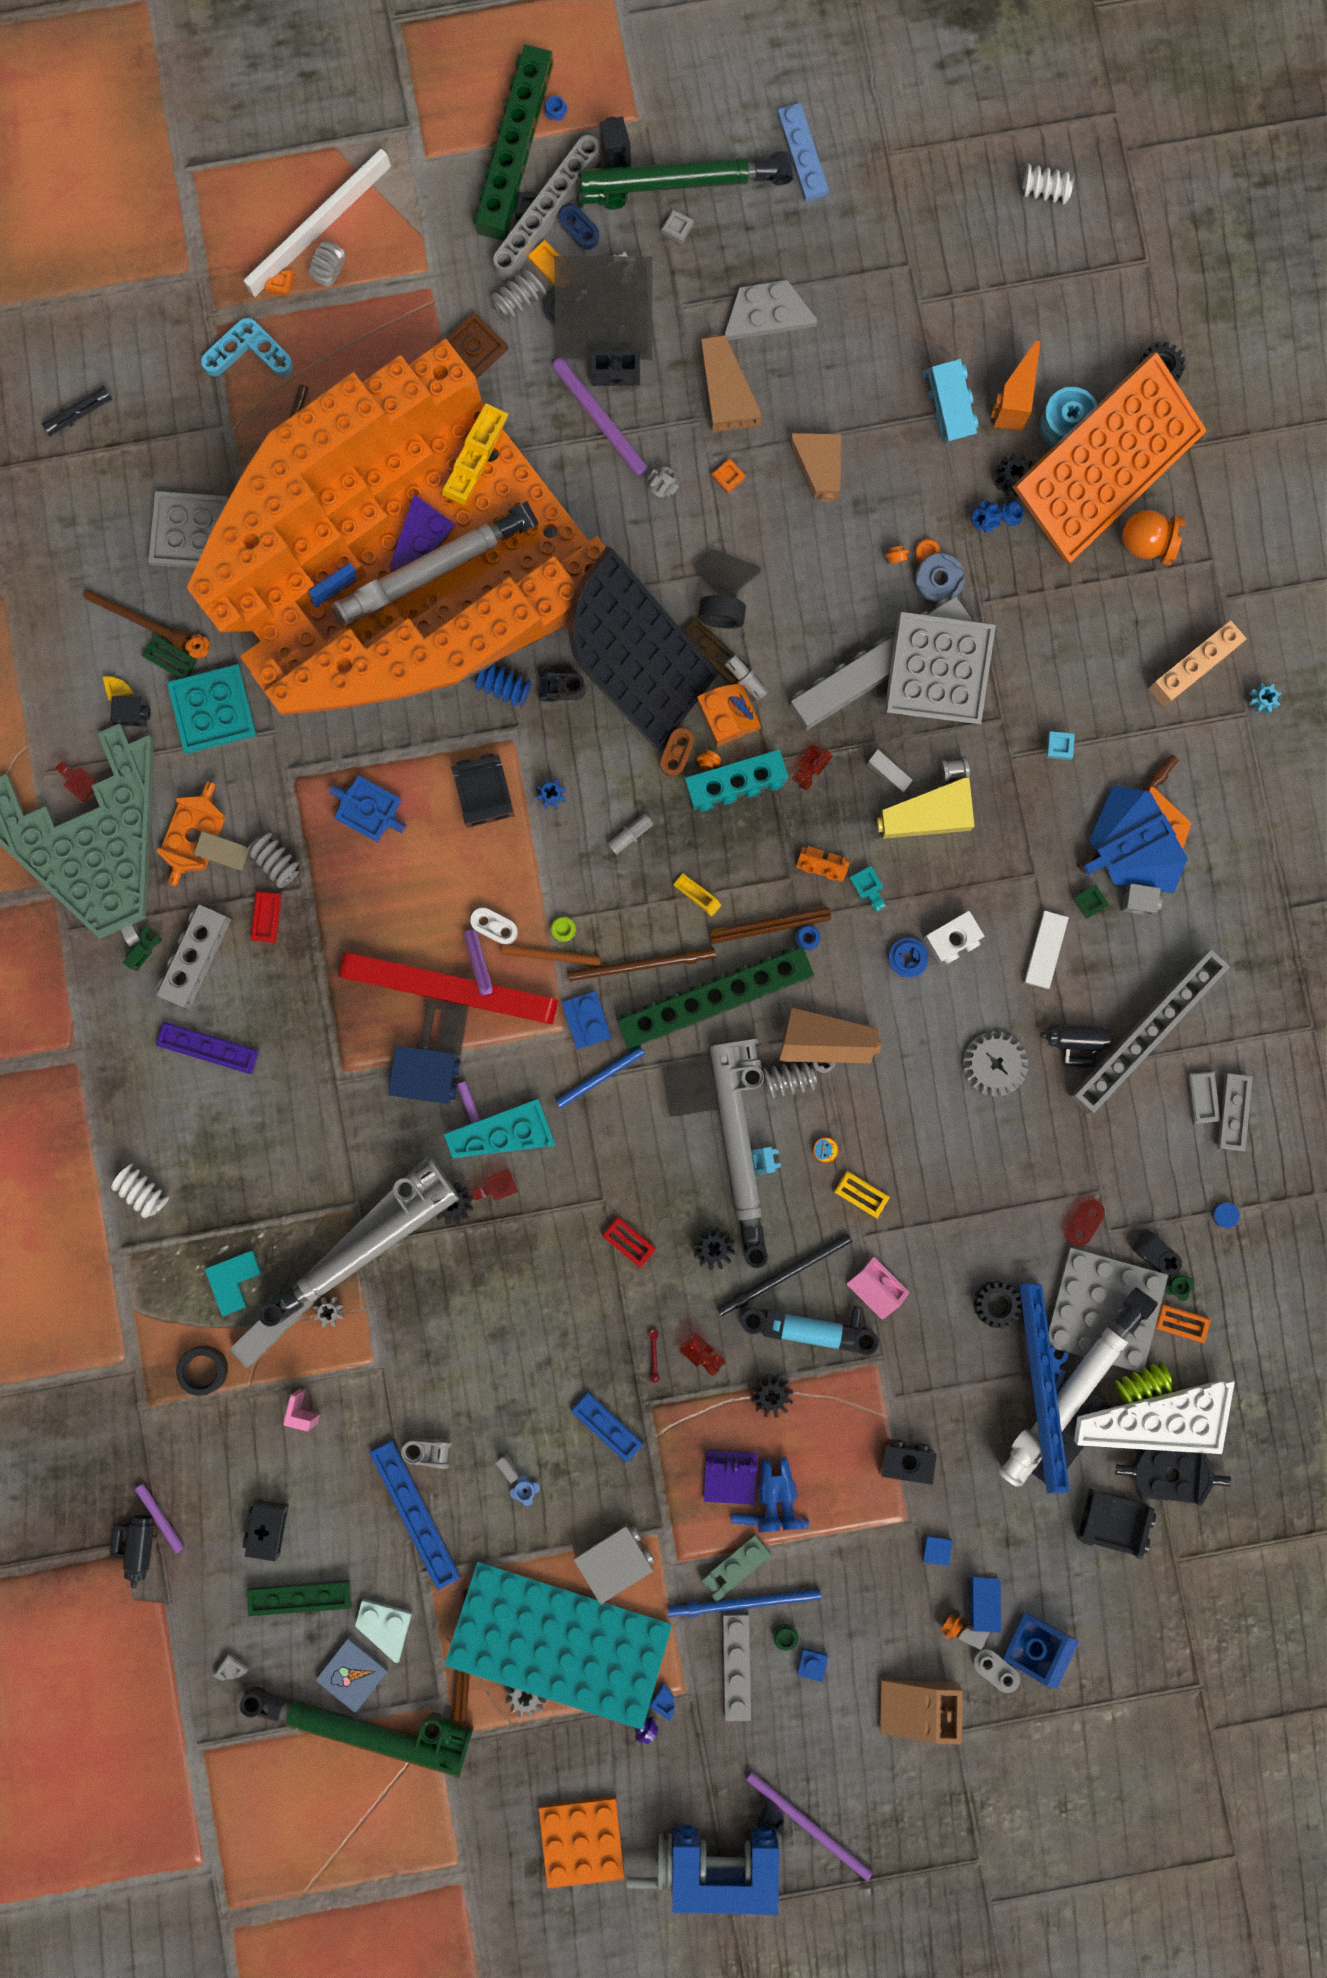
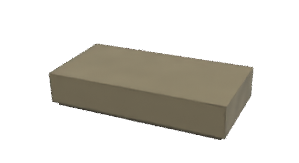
M201 831L193 855L242 871L248 854V847Z

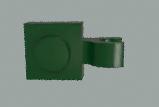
M146 927L141 932V944L138 943L136 946H132L126 952V959L123 961V964L132 970L138 971L153 953L151 950L160 944L162 937L157 935L154 940L149 941L148 935L152 929Z

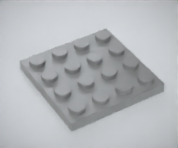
M898 612L884 712L981 724L996 625Z
M1068 1247L1048 1324L1050 1347L1053 1346L1055 1349L1085 1357L1096 1341L1102 1337L1104 1330L1107 1327L1112 1329L1116 1323L1114 1319L1125 1307L1123 1305L1125 1299L1135 1287H1138L1157 1301L1158 1305L1146 1321H1141L1133 1335L1129 1333L1125 1339L1128 1344L1120 1351V1355L1112 1365L1141 1373V1369L1145 1368L1168 1275Z

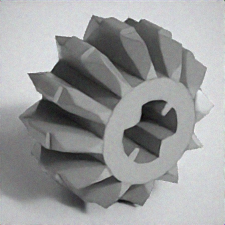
M325 241L319 245V248L316 249L315 254L312 256L309 274L317 283L328 287L334 284L340 272H342L345 253L338 245Z
M506 1686L505 1693L508 1696L505 1698V1703L512 1704L509 1710L511 1713L518 1709L520 1710L519 1718L523 1717L524 1712H527L529 1718H532L534 1710L539 1713L542 1712L543 1707L541 1704H546L548 1699L531 1694L530 1699H525V1695L521 1696L523 1691Z

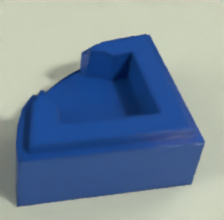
M663 1682L650 1701L649 1707L670 1721L674 1713V1697L670 1688Z

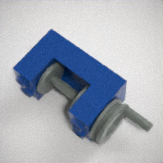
M681 1825L679 1828H673L672 1856V1833H668V1839H663V1833H659L658 1877H627V1888L662 1890V1885H667V1891H671L672 1883V1913L778 1915L779 1845L777 1832L762 1826L757 1827L756 1830H750V1840H746L744 1844V1857H706V1841L703 1839L699 1840V1829H694L691 1825Z

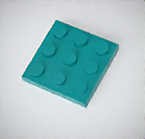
M239 664L167 682L183 751L186 755L258 736Z

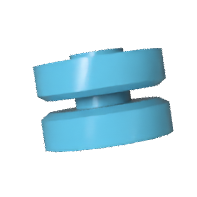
M1066 387L1058 390L1049 399L1039 420V431L1043 440L1053 448L1098 405L1095 398L1088 391L1078 387Z

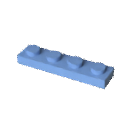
M801 103L778 109L777 115L805 202L827 196L829 189Z

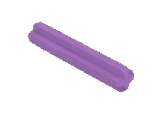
M475 929L466 930L464 938L479 992L483 996L491 994L493 988L477 931Z

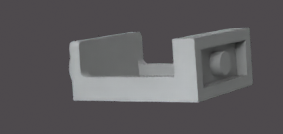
M627 1522L611 1535L587 1550L582 1549L574 1556L576 1565L600 1604L653 1572L652 1563L655 1562L653 1555L648 1548H642L639 1540H641L639 1532L635 1526L630 1527Z

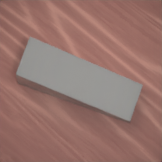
M879 750L875 752L867 764L869 768L902 793L913 781Z

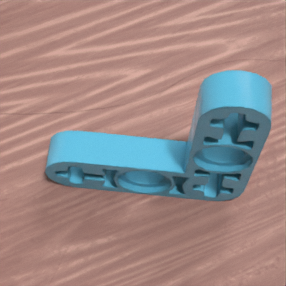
M251 318L240 320L201 359L206 373L215 377L221 375L250 349L277 376L285 377L293 371V362L290 356ZM244 329H252L253 333H245ZM237 335H239L240 339L242 338L243 343L239 341L236 337ZM235 342L237 349L231 353L226 352L225 346L227 343ZM264 342L271 344V349L266 353L259 351L260 344ZM220 351L222 352L223 356L226 358L225 360H223L222 356H220V355L218 354ZM275 355L281 362H285L286 366L284 368L277 365L274 359ZM213 360L218 365L216 367L210 366L209 362Z

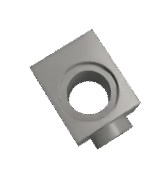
M1136 884L1126 886L1122 912L1147 916L1156 914L1161 909L1163 903V896H1160L1161 888Z

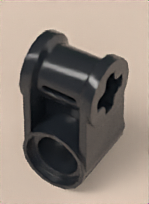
M577 673L539 674V680L541 681L540 701L580 700L586 694L585 682L581 675ZM572 682L581 684L577 691L568 690V686Z
M1148 1229L1131 1248L1139 1257L1162 1273L1173 1275L1182 1268L1180 1256ZM1165 1258L1171 1259V1260H1170V1263L1172 1264V1267H1171V1268H1170V1267H1165V1266H1166V1263L1164 1262V1259H1165Z

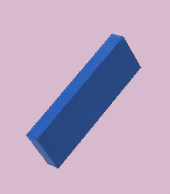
M589 1391L571 1409V1412L626 1463L644 1444Z

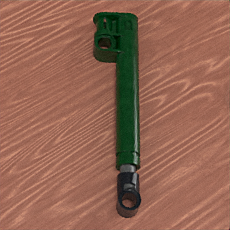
M785 151L773 153L769 158L753 159L752 162H748L746 158H738L736 160L724 159L582 169L578 171L576 198L579 208H583L584 204L598 203L599 206L605 205V208L609 210H617L625 206L629 192L735 185V183L739 185L747 184L748 179H753L754 182L772 181L774 185L781 186L793 180L790 154Z
M257 1686L250 1688L239 1704L241 1713L246 1717L259 1716L275 1722H279L281 1719L287 1721V1727L299 1728L300 1731L457 1778L460 1777L474 1729L473 1725H470L469 1728L455 1725L452 1720L445 1719L442 1714L433 1712L426 1716L419 1736H414L318 1706L306 1705L298 1700H294L293 1704L287 1703L286 1698L269 1694L263 1688ZM248 1698H256L259 1702V1706H252L249 1703ZM434 1723L439 1727L440 1731L432 1733L427 1725Z

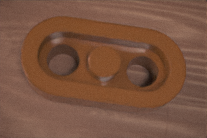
M679 728L673 731L660 762L661 770L669 777L679 776L684 771L693 749L694 736L688 729ZM685 739L687 743L684 746H679L677 741ZM671 761H675L677 763V767L671 769L668 766V763Z

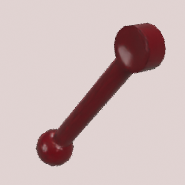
M652 1329L649 1332L652 1348V1374L650 1375V1380L653 1383H657L660 1380V1376L657 1374L656 1339L659 1333L656 1329Z

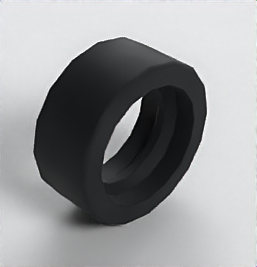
M722 595L705 596L700 600L698 619L700 622L712 627L725 629L739 628L744 624L746 605L741 600Z
M210 1346L195 1347L184 1353L178 1361L176 1368L177 1381L181 1388L188 1394L195 1396L208 1395L219 1389L226 1381L228 1374V1364L224 1355L216 1348ZM197 1356L211 1358L217 1367L215 1379L212 1383L205 1386L194 1384L188 1376L187 1369L189 1363Z

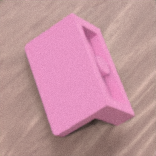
M875 1257L871 1258L863 1269L847 1283L881 1319L886 1318L900 1307L910 1293Z
M300 1388L291 1394L283 1423L284 1426L309 1431L318 1424L320 1414L301 1409L305 1389Z

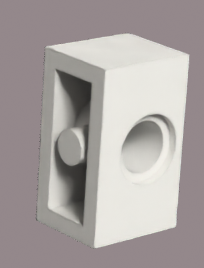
M970 911L928 934L923 939L938 964L942 961L949 964L959 958L958 952L966 948L969 952L981 945L979 940L985 936ZM955 933L959 935L961 939L959 946H954L950 943V934Z

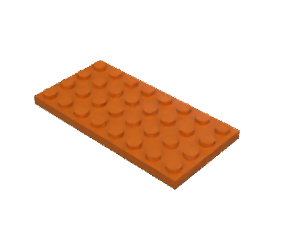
M1154 352L1143 360L1012 487L1064 562L1071 563L1207 430L1158 353Z

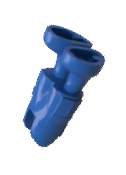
M779 1457L781 1476L772 1477L770 1458L762 1459L759 1501L765 1504L766 1509L764 1520L759 1522L757 1526L758 1533L780 1531L777 1502H781L783 1531L806 1528L805 1520L797 1517L794 1512L792 1502L798 1499L787 1457Z

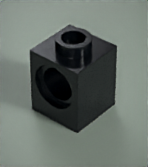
M112 696L110 721L116 725L120 723L122 726L147 727V720L151 717V708L148 702L142 697Z

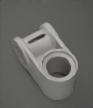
M412 1437L405 1442L401 1455L403 1460L409 1464L446 1469L449 1468L447 1459L452 1441L438 1438ZM417 1445L420 1448L421 1454L413 1457L408 1453L407 1447Z

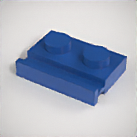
M596 991L562 1002L577 1050L612 1039Z

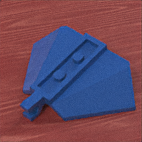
M1113 785L1089 839L1099 858L1083 866V869L1089 875L1105 866L1112 883L1115 885L1128 886L1136 884L1161 888V892L1174 893L1188 857L1177 840L1175 831L1165 814L1160 810L1151 792Z

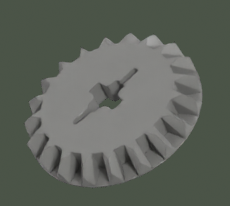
M987 1032L976 1037L968 1045L963 1058V1069L970 1085L980 1093L988 1096H1004L1019 1088L1025 1080L1028 1071V1057L1020 1041L1016 1040L1012 1035L1003 1032ZM987 1055L995 1060L1000 1058L1002 1060L1000 1066L1004 1072L998 1068L991 1069L992 1062Z

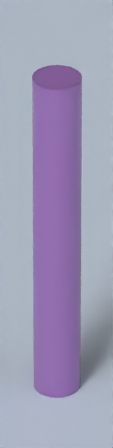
M466 1081L457 1084L471 1124L480 1121Z
M144 1483L137 1487L135 1491L174 1552L178 1553L185 1547Z

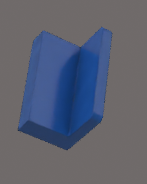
M969 1578L970 1631L1001 1632L1000 1579Z

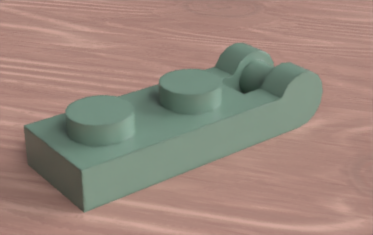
M754 1534L700 1579V1582L704 1587L710 1589L714 1600L719 1601L729 1590L771 1557V1553ZM719 1575L725 1580L721 1585L715 1580Z

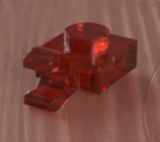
M812 744L798 762L801 768L793 775L792 780L799 783L800 788L808 790L812 785L813 774L819 776L833 756L827 750Z
M62 761L56 766L55 769L68 779L63 786L85 803L94 793L92 785L98 782L80 767L74 771Z
M510 1169L486 1177L488 1185L472 1191L475 1201L492 1195L494 1201L517 1193L518 1190Z
M696 1332L678 1349L696 1367L701 1364L711 1376L717 1374L719 1368L725 1364V1360L720 1355L711 1354L714 1349Z

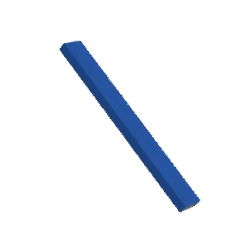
M1024 1283L1020 1284L1046 1491L1047 1493H1067L1070 1489L1043 1289L1041 1284Z

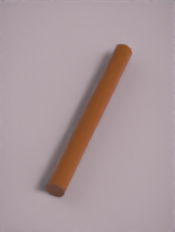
M502 945L501 954L595 966H600L601 956L511 945Z

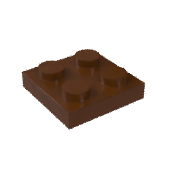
M475 312L446 338L474 374L476 380L508 350V345Z

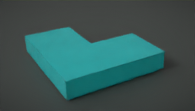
M254 1250L205 1269L222 1316L248 1307L239 1283L262 1274Z

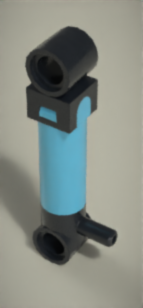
M853 1306L850 1325L785 1314L784 1312L767 1309L766 1315H764L756 1307L746 1308L740 1316L742 1328L749 1334H758L763 1330L764 1337L791 1340L860 1353L862 1355L875 1353L879 1346V1339L871 1329L860 1328L863 1308L860 1306ZM750 1314H756L760 1317V1322L755 1327H750L746 1324V1318ZM863 1335H869L872 1340L867 1348L859 1346V1339Z

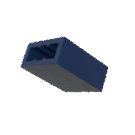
M396 1046L388 1095L451 1105V1100H455L458 1086L454 1085L455 1075L460 1074L461 1060H458V1055Z

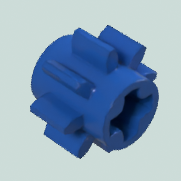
M989 501L980 502L979 507L973 508L974 512L971 521L976 526V530L983 529L984 533L993 532L994 527L1001 525L999 522L1003 514L998 508L997 503L990 504Z
M545 779L546 784L543 787L537 786V789L542 794L536 798L538 801H545L544 809L552 805L557 810V804L560 801L566 802V799L561 796L562 793L566 792V787L559 788L558 779L554 783H549V780ZM554 789L557 796H552L548 799L546 792H552Z

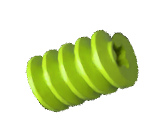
M1162 1360L1159 1361V1368L1155 1364L1150 1365V1372L1146 1368H1142L1141 1376L1133 1372L1131 1373V1380L1124 1376L1122 1377V1384L1118 1380L1114 1381L1117 1392L1125 1404L1133 1403L1135 1399L1137 1401L1144 1400L1143 1396L1145 1395L1148 1398H1153L1154 1391L1159 1396L1163 1395V1387L1169 1393L1172 1392L1171 1376Z

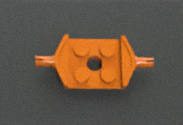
M206 781L202 795L199 797L177 798L178 806L161 849L157 848V852L172 866V871L166 884L177 887L181 873L206 870L209 860L193 855L197 841L190 842L188 840V833L193 829H197L199 833L203 831L219 837L226 816L210 799L216 784Z

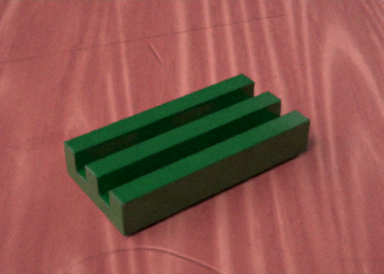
M153 635L151 644L148 643L146 646L147 650L141 654L145 659L179 679L188 677L197 663L196 659L156 635ZM159 644L190 663L187 666L156 646ZM155 652L185 671L181 674L151 656V654Z

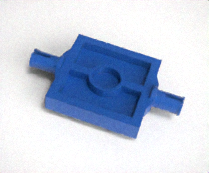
M359 775L347 791L337 787L335 784L332 785L329 794L341 799L340 808L334 816L335 820L379 843L384 832L389 827L401 834L404 833L407 824L395 819L396 811L402 803V799Z

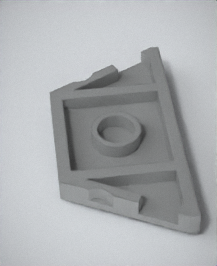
M788 280L740 287L725 336L729 341L816 327L817 319Z

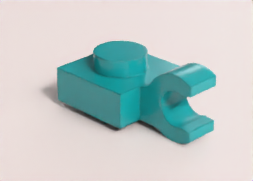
M872 866L849 878L859 898L863 900L868 897L875 913L884 909L886 905L878 891L883 889V885Z

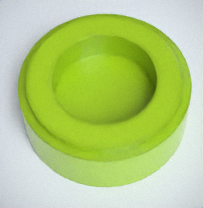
M559 917L552 923L551 933L557 941L568 942L575 936L576 926L570 918Z

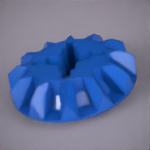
M904 938L892 946L888 961L892 970L899 976L912 978L918 976L926 969L929 955L926 947L920 941L913 938ZM912 948V958L918 961V963L910 962L904 967L905 959L899 954H907Z

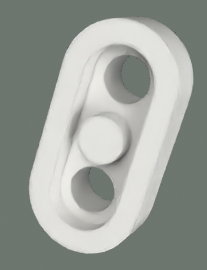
M479 908L471 915V925L480 934L502 945H509L516 940L518 929L511 920L487 908ZM482 917L488 918V923L484 926L479 923ZM505 928L510 930V934L507 937L501 935V931Z

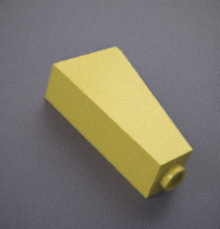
M963 778L884 809L880 817L877 818V830L882 832V839L971 831L974 828V817L969 778Z

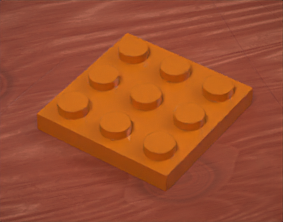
M616 1796L539 1805L547 1888L625 1879Z

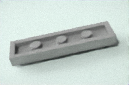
M723 1613L725 1721H751L749 1613Z

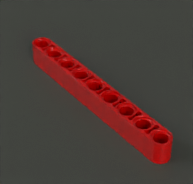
M343 952L337 976L551 1025L554 1023L559 1001L492 985L493 992L491 994L483 996L479 992L477 981Z

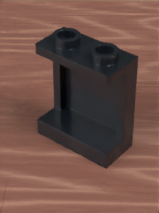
M493 753L480 756V760L472 762L470 759L456 762V766L451 767L460 798L464 823L467 828L515 817L499 755L495 756Z
M1089 1488L1077 1539L1083 1544L1090 1546L1095 1544L1143 1559L1144 1553H1147L1150 1547L1148 1535L1150 1528H1153L1155 1525L1156 1513H1154V1508L1149 1504Z

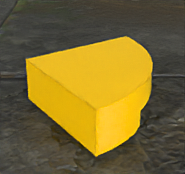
M113 676L102 677L110 702L112 696H134L131 687L123 680Z

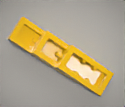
M487 403L485 404L468 434L465 446L454 464L453 472L443 488V496L462 505L466 504L508 418V413Z

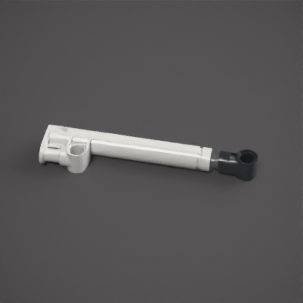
M1135 1287L1123 1303L1125 1307L1114 1319L1116 1323L1112 1329L1107 1327L1104 1330L1102 1337L1096 1341L1058 1392L1057 1400L1062 1431L1120 1355V1351L1128 1344L1125 1339L1129 1333L1133 1335L1141 1321H1146L1156 1309L1158 1302L1138 1287ZM1038 1422L1035 1423L1031 1430L1025 1429L1017 1437L1012 1445L1011 1457L1004 1466H998L996 1469L1004 1479L1014 1486H1022L1042 1459Z

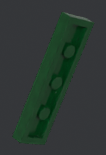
M351 1580L247 1589L248 1616L340 1610L352 1607Z

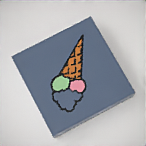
M349 1637L315 1681L356 1713L389 1669Z

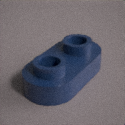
M567 205L562 208L559 213L562 229L580 248L585 250L595 248L599 243V230L597 226L579 207ZM574 219L575 222H574V223H568V220ZM586 236L591 237L590 240H584L583 238Z

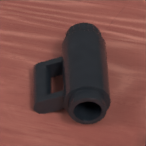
M1058 1024L1051 1025L1048 1031L1040 1033L1041 1038L1048 1040L1049 1046L1064 1049V1066L1094 1068L1097 1051L1109 1049L1111 1041L1110 1030L1104 1029L1103 1026ZM1070 1049L1091 1051L1090 1057L1070 1056Z
M133 1515L128 1525L113 1524L110 1556L124 1559V1578L130 1580L131 1588H136L139 1580H144L149 1570L154 1523H152L153 1517L148 1515ZM123 1531H127L125 1552H121Z

